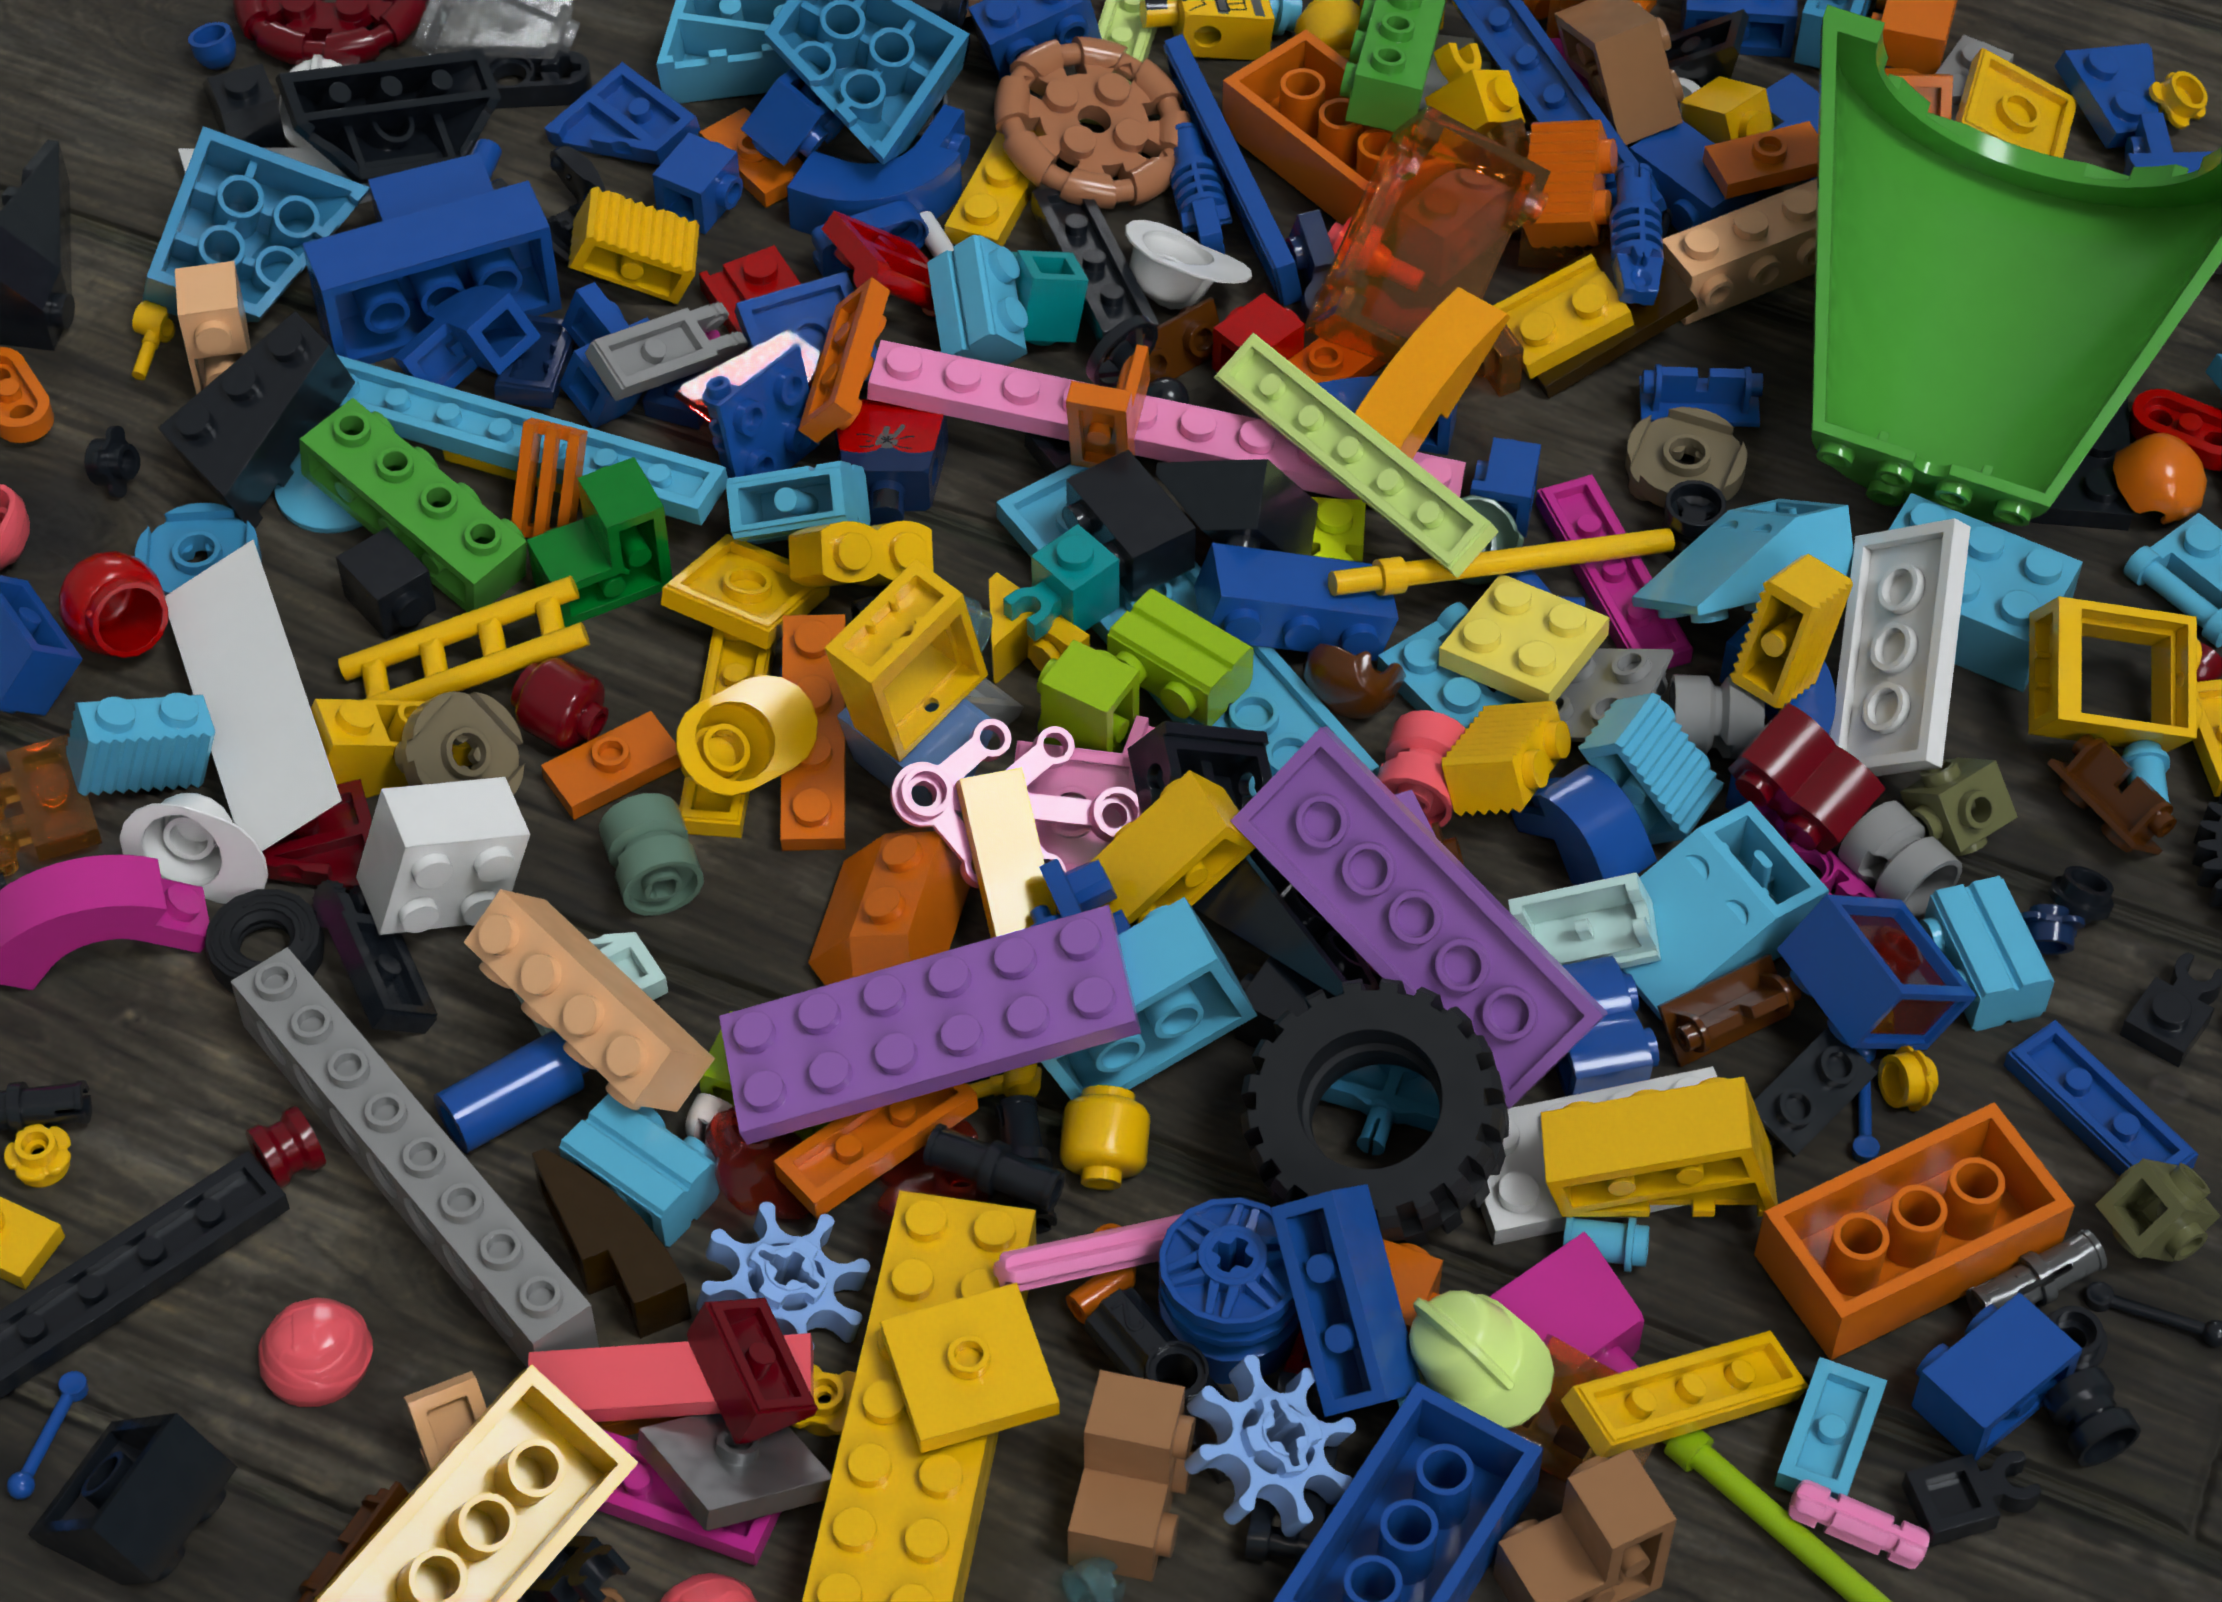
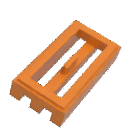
M532 417L523 422L511 521L520 529L524 537L532 538L552 529L549 525L553 494L556 488L560 439L568 442L557 527H562L577 520L580 496L577 478L581 477L583 473L588 431ZM545 435L534 523H531L541 437Z

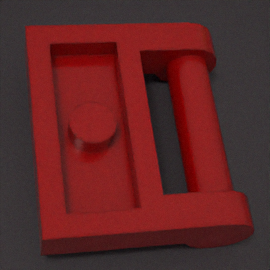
M834 210L822 227V230L837 247L834 254L838 260L854 270L853 281L856 287H860L873 277L890 290V295L922 307L926 315L936 319L927 266L929 260L911 241Z

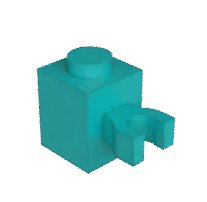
M1025 250L1012 252L1020 269V274L1015 279L1018 300L1025 308L1028 316V325L1023 328L1025 341L1038 346H1049L1055 342H1076L1089 280L1074 253Z
M1077 524L1031 555L1032 587L1017 589L1003 598L1004 615L1011 621L1015 620L1022 613H1035L1027 618V635L1034 641L1047 634L1055 618L1060 615L1083 631H1086L1120 607L1119 558Z

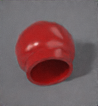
M122 552L96 553L79 561L65 576L59 591V616L65 630L83 648L98 654L121 658L138 656L151 649L160 640L169 621L165 593L158 576L139 558Z

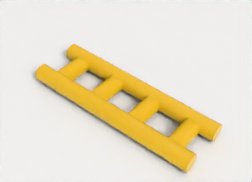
M570 575L338 658V664L346 681L363 677L366 699L363 700L427 701L442 693L460 692L525 669L532 663H542L546 659L555 658L590 645V641L582 622L568 627L564 625L560 605L580 598L576 583ZM537 614L541 636L507 648L502 626ZM479 635L483 657L448 669L444 647ZM421 656L425 678L390 690L386 668Z

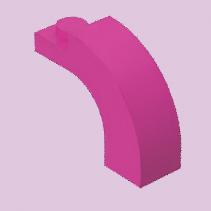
M99 855L71 859L24 875L0 890V984L33 991L51 967L62 957L80 947L106 940H138L201 953L205 948L207 926L210 923L203 887L161 878L158 859L136 855Z

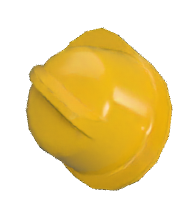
M759 675L742 680L698 702L684 713L676 730V751L682 765L681 771L685 777H690L697 785L713 794L735 796L747 793L792 770L808 757L817 740L818 719L812 701L799 686L782 677Z

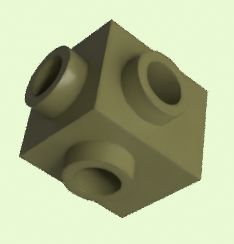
M1960 757L1943 760L1942 768L1921 771L1922 779L1900 791L1906 809L1925 827L1924 838L1933 836L1954 856L1967 855L1983 848L1988 842L1986 838L1988 835L2018 818L1996 760Z
M2144 1158L2122 1173L2116 1180L2114 1187L2095 1204L2113 1226L2112 1233L2114 1237L2129 1253L2140 1259L2144 1257L2169 1262L2183 1260L2199 1250L2208 1238V1234L2205 1231L2221 1217L2206 1199L2210 1194L2208 1185L2193 1169L2183 1163L2174 1165Z

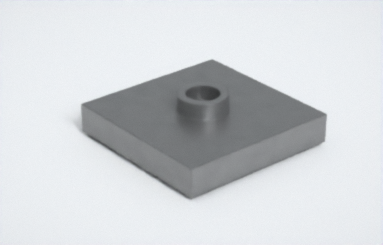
M722 1414L688 1416L639 1428L637 1450L705 1531L817 1503L827 1498L832 1477L831 1473L789 1426L744 1444H736Z

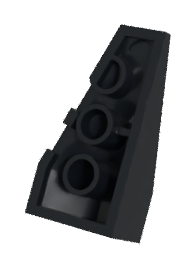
M1257 848L1192 906L1194 911H1199L1334 996L1344 994L1342 982L1357 979L1363 980L1365 990L1380 989L1363 957L1336 932L1330 923Z

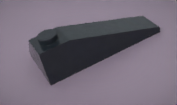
M47 140L24 167L21 187L8 186L2 194V204L4 207L0 211V344L54 351L63 329H68L72 325L75 314V301L72 295L70 181L59 141Z

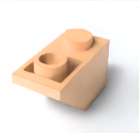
M234 261L175 269L177 314L196 395L251 349L245 307Z

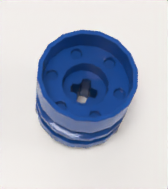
M1241 1197L1211 1199L1186 1210L1168 1228L1159 1250L1158 1317L1179 1341L1193 1344L1202 1351L1208 1361L1209 1376L1218 1384H1233L1229 1378V1372L1247 1355L1258 1357L1262 1377L1276 1372L1289 1358L1301 1329L1270 1211L1271 1207Z

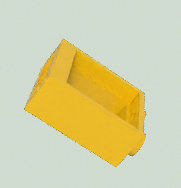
M917 559L825 647L854 728L899 762L988 676L963 593ZM930 703L939 704L935 711L928 712L925 710L926 706Z
M2061 596L2030 612L2028 734L2078 741L2086 734H2091L2095 739L2104 738L2110 746L2124 748L2136 741L2151 740L2159 743L2162 750L2166 751V753L2197 739V730L2202 719V707L2197 699V669L2202 657L2201 643L2197 639V617ZM2082 636L2151 646V723L2081 713Z

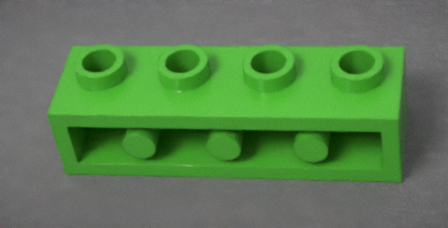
M1364 0L1358 29L1354 35L1349 62H1347L1339 94V96L1350 98L1345 121L1412 136L1446 0Z
M352 398L299 439L301 474L371 533L376 534L388 527L429 570L431 583L466 612L492 604L526 576L527 541L520 529L506 518L500 520L482 505L478 495L468 485L462 482L456 483L442 472L433 457L421 447L413 448L396 434L391 423L379 412L368 411Z

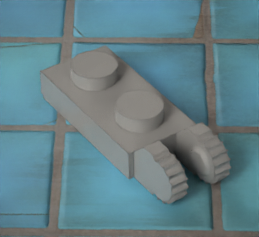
M717 302L691 311L687 307L595 339L590 343L585 355L614 400L618 401L711 368V366L715 367L726 361L728 362L744 352L748 342L741 331L732 332L729 335L726 334L712 340L707 338L705 333L720 327L729 316L722 302Z

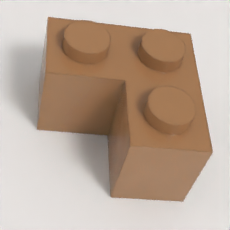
M1587 0L1554 13L1568 65L1587 79L1593 100L1626 145L1683 123L1678 105L1684 99L1683 89L1677 74L1669 68L1665 51L1671 49V40L1667 27L1660 17H1654L1643 9L1640 3H1635L1632 0Z
M1100 1370L1084 1429V1470L1068 1527V1565L1152 1582L1158 1557L1171 1558L1177 1537L1179 1515L1170 1513L1174 1493L1186 1495L1188 1492L1192 1474L1186 1471L1184 1463L1194 1453L1190 1452L1196 1418L1184 1415L1185 1387Z
M1632 1449L1609 1459L1596 1456L1579 1465L1572 1472L1571 1476L1567 1478L1561 1513L1540 1523L1536 1519L1523 1521L1511 1528L1502 1537L1497 1546L1493 1576L1509 1602H1631L1662 1587L1677 1519Z

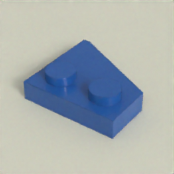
M2148 43L2066 50L2054 66L2106 149L2125 147L2127 138L2135 136L2140 113H2159L2158 103L2154 102L2149 95V86L2155 82L2152 49Z
M623 62L544 127L549 142L554 146H569L579 151L661 165L689 132L697 135L701 131L697 117Z

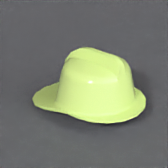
M1448 1291L1435 1296L1430 1301L1419 1297L1415 1300L1413 1307L1417 1315L1411 1326L1409 1342L1411 1355L1416 1363L1421 1384L1506 1429L1522 1425L1540 1411L1551 1393L1555 1370L1550 1350L1536 1332L1500 1302L1484 1294H1474L1470 1291Z

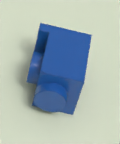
M1494 437L1489 461H1477L1470 495L1496 500L1512 515L1517 525V530L1526 538L1537 485L1541 444Z

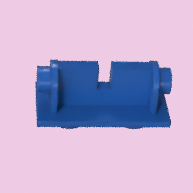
M1655 364L1654 370H1643L1642 376H1639L1640 419L1642 420L1652 415L1651 422L1658 418L1668 417L1669 409L1692 407L1717 414L1726 419L1732 426L1760 427L1758 397H1761L1763 392V374L1752 373L1751 367H1744L1743 369L1709 368L1708 378H1698V368L1662 367V364Z

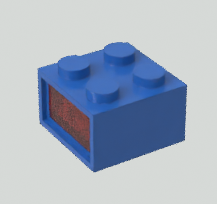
M1826 894L1777 948L1791 968L1790 976L1793 982L1804 993L1814 998L1829 1018L1827 1025L1830 1031L1838 1040L1851 1048L1899 1049L1901 1046L1908 1045L1914 1050H1927L1977 997L1901 899Z

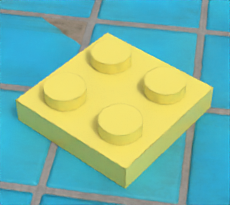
M1499 574L1439 647L1438 665L1527 703L1556 702L1609 635L1610 617L1507 575Z

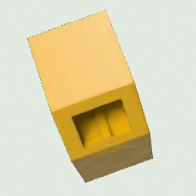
M315 699L311 706V711L336 784L361 779L366 798L379 795L383 788L409 785L405 774L396 766L394 753L397 744L402 741L403 729L408 718L425 701ZM466 741L459 745L453 744L452 746L453 758L460 767L463 765H473L467 757L472 748Z

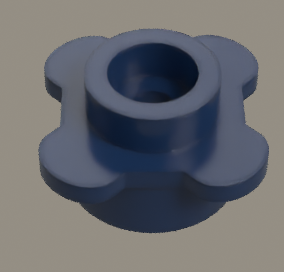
M2037 904L2031 906L2029 911L2021 913L2041 954L2058 955L2072 952L2074 950L2075 938L2077 937V929L2085 927L2084 918L2069 915V909L2061 905Z

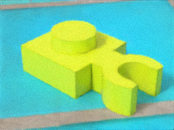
M1311 497L1318 503L1311 556L1363 561L1366 503L1359 499Z

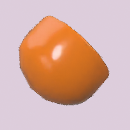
M2153 433L2136 440L2116 452L2113 472L2117 486L2129 507L2135 513L2161 512L2164 516L2160 520L2165 525L2196 513L2202 506L2207 486L2203 464L2197 454L2183 440L2166 433Z

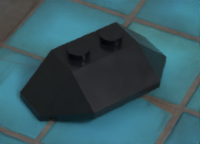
M483 48L279 73L275 78L294 131L347 177L360 184L368 183V179L469 155L491 114L501 100V95Z

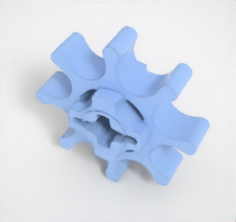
M763 1202L759 1206L753 1228L760 1238L759 1241L752 1244H744L733 1240L722 1229H716L712 1232L705 1256L710 1261L724 1265L730 1270L733 1278L724 1282L705 1281L702 1284L696 1303L698 1311L704 1302L766 1298L783 1335L804 1334L814 1328H826L833 1331L846 1343H850L855 1339L862 1321V1315L856 1310L844 1307L837 1301L834 1293L841 1290H861L868 1275L870 1264L864 1258L847 1264L836 1263L824 1255L821 1247L827 1244L835 1223L831 1215H820L815 1229L810 1234L792 1236L779 1228L775 1219V1205L771 1202Z
M1247 1355L1229 1372V1378L1238 1392V1402L1225 1399L1212 1386H1205L1188 1402V1412L1193 1416L1206 1420L1213 1427L1218 1443L1217 1445H1201L1185 1460L1184 1466L1190 1474H1196L1206 1468H1216L1223 1471L1231 1479L1235 1489V1497L1233 1503L1223 1514L1227 1523L1235 1525L1254 1509L1256 1498H1262L1276 1507L1281 1518L1283 1534L1287 1537H1293L1313 1520V1514L1304 1500V1489L1317 1492L1328 1504L1334 1505L1340 1500L1352 1482L1353 1478L1351 1476L1342 1474L1329 1465L1325 1458L1324 1446L1337 1447L1356 1430V1424L1350 1417H1345L1335 1423H1325L1318 1420L1314 1414H1311L1306 1402L1307 1390L1315 1382L1311 1368H1304L1286 1385L1285 1393H1279L1272 1390L1264 1382L1261 1376L1258 1357Z

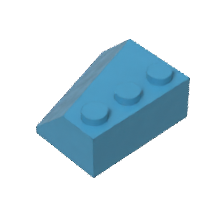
M787 0L764 32V40L882 165L907 151L961 72L969 39V33L911 0Z
M203 126L146 276L142 301L147 300L167 308L168 313L178 316L175 283L176 268L234 261L244 302L247 322H259L307 266L302 243L333 235L368 194L370 187Z

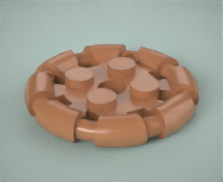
M1076 36L1072 39V43L1060 44L1058 40L1054 39L1038 44L1022 53L1010 65L1011 75L1002 77L997 87L994 100V121L998 133H1002L1005 137L1003 149L1016 168L1037 187L1044 184L1049 188L1060 191L1059 197L1069 203L1081 205L1083 199H1095L1099 209H1113L1116 203L1128 202L1130 206L1145 203L1157 197L1171 186L1170 174L1175 166L1174 148L1178 146V130L1175 129V125L1191 122L1189 113L1182 111L1180 107L1183 97L1167 74L1148 58L1141 62L1126 53V46L1105 39ZM1074 66L1077 74L1067 76L1064 67ZM1030 90L1042 96V100L1030 94ZM1160 115L1161 119L1157 121H1149L1147 116ZM1079 120H1094L1105 131L1093 133L1089 128L1082 126ZM1141 152H1143L1152 158L1147 159L1140 154ZM1058 157L1068 164L1075 166L1074 170L1069 173L1055 165ZM1117 176L1118 180L1113 181L1112 177Z

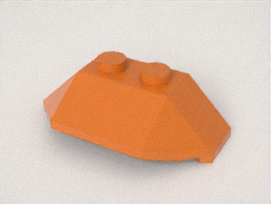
M912 827L886 833L844 860L808 964L824 986L950 949L970 885L961 876L960 859L933 827ZM972 859L971 867L973 872L975 873L974 863Z

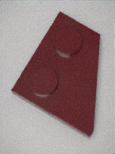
M361 779L338 784L337 787L342 799L340 803L262 851L266 858L268 879L310 885H320L321 881L326 880L339 881V883H343V888H346V890L353 889L354 885H359L356 875L372 823Z

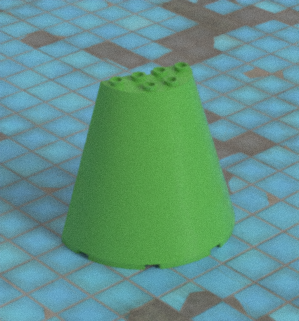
M1827 5L1820 31L1811 427L1812 442L1817 450L1816 457L1821 462L1832 466L1847 478L1867 488L1866 496L1870 500L1885 506L1896 507L1900 506L1901 503L1905 504L1909 495L1913 493L1982 522H2004L2014 526H2027L2030 519L2044 514L2051 507L2222 262V147L2203 156L2199 170L2188 173L2189 168L2172 164L2133 167L2130 176L2093 164L2055 157L2008 143L1967 124L1929 113L1928 109L1931 102L1914 90L1902 77L1892 74L1887 76L1884 71L1888 60L1883 41L1885 23Z

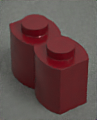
M1787 703L1773 716L1728 768L1729 772L1736 779L1735 785L1737 790L1746 800L1751 801L1756 806H1767L1776 811L1785 823L1784 830L1792 841L1804 849H1815L1824 855L1840 843L1885 790L1880 780L1861 761L1838 747L1829 734L1816 721L1790 703Z

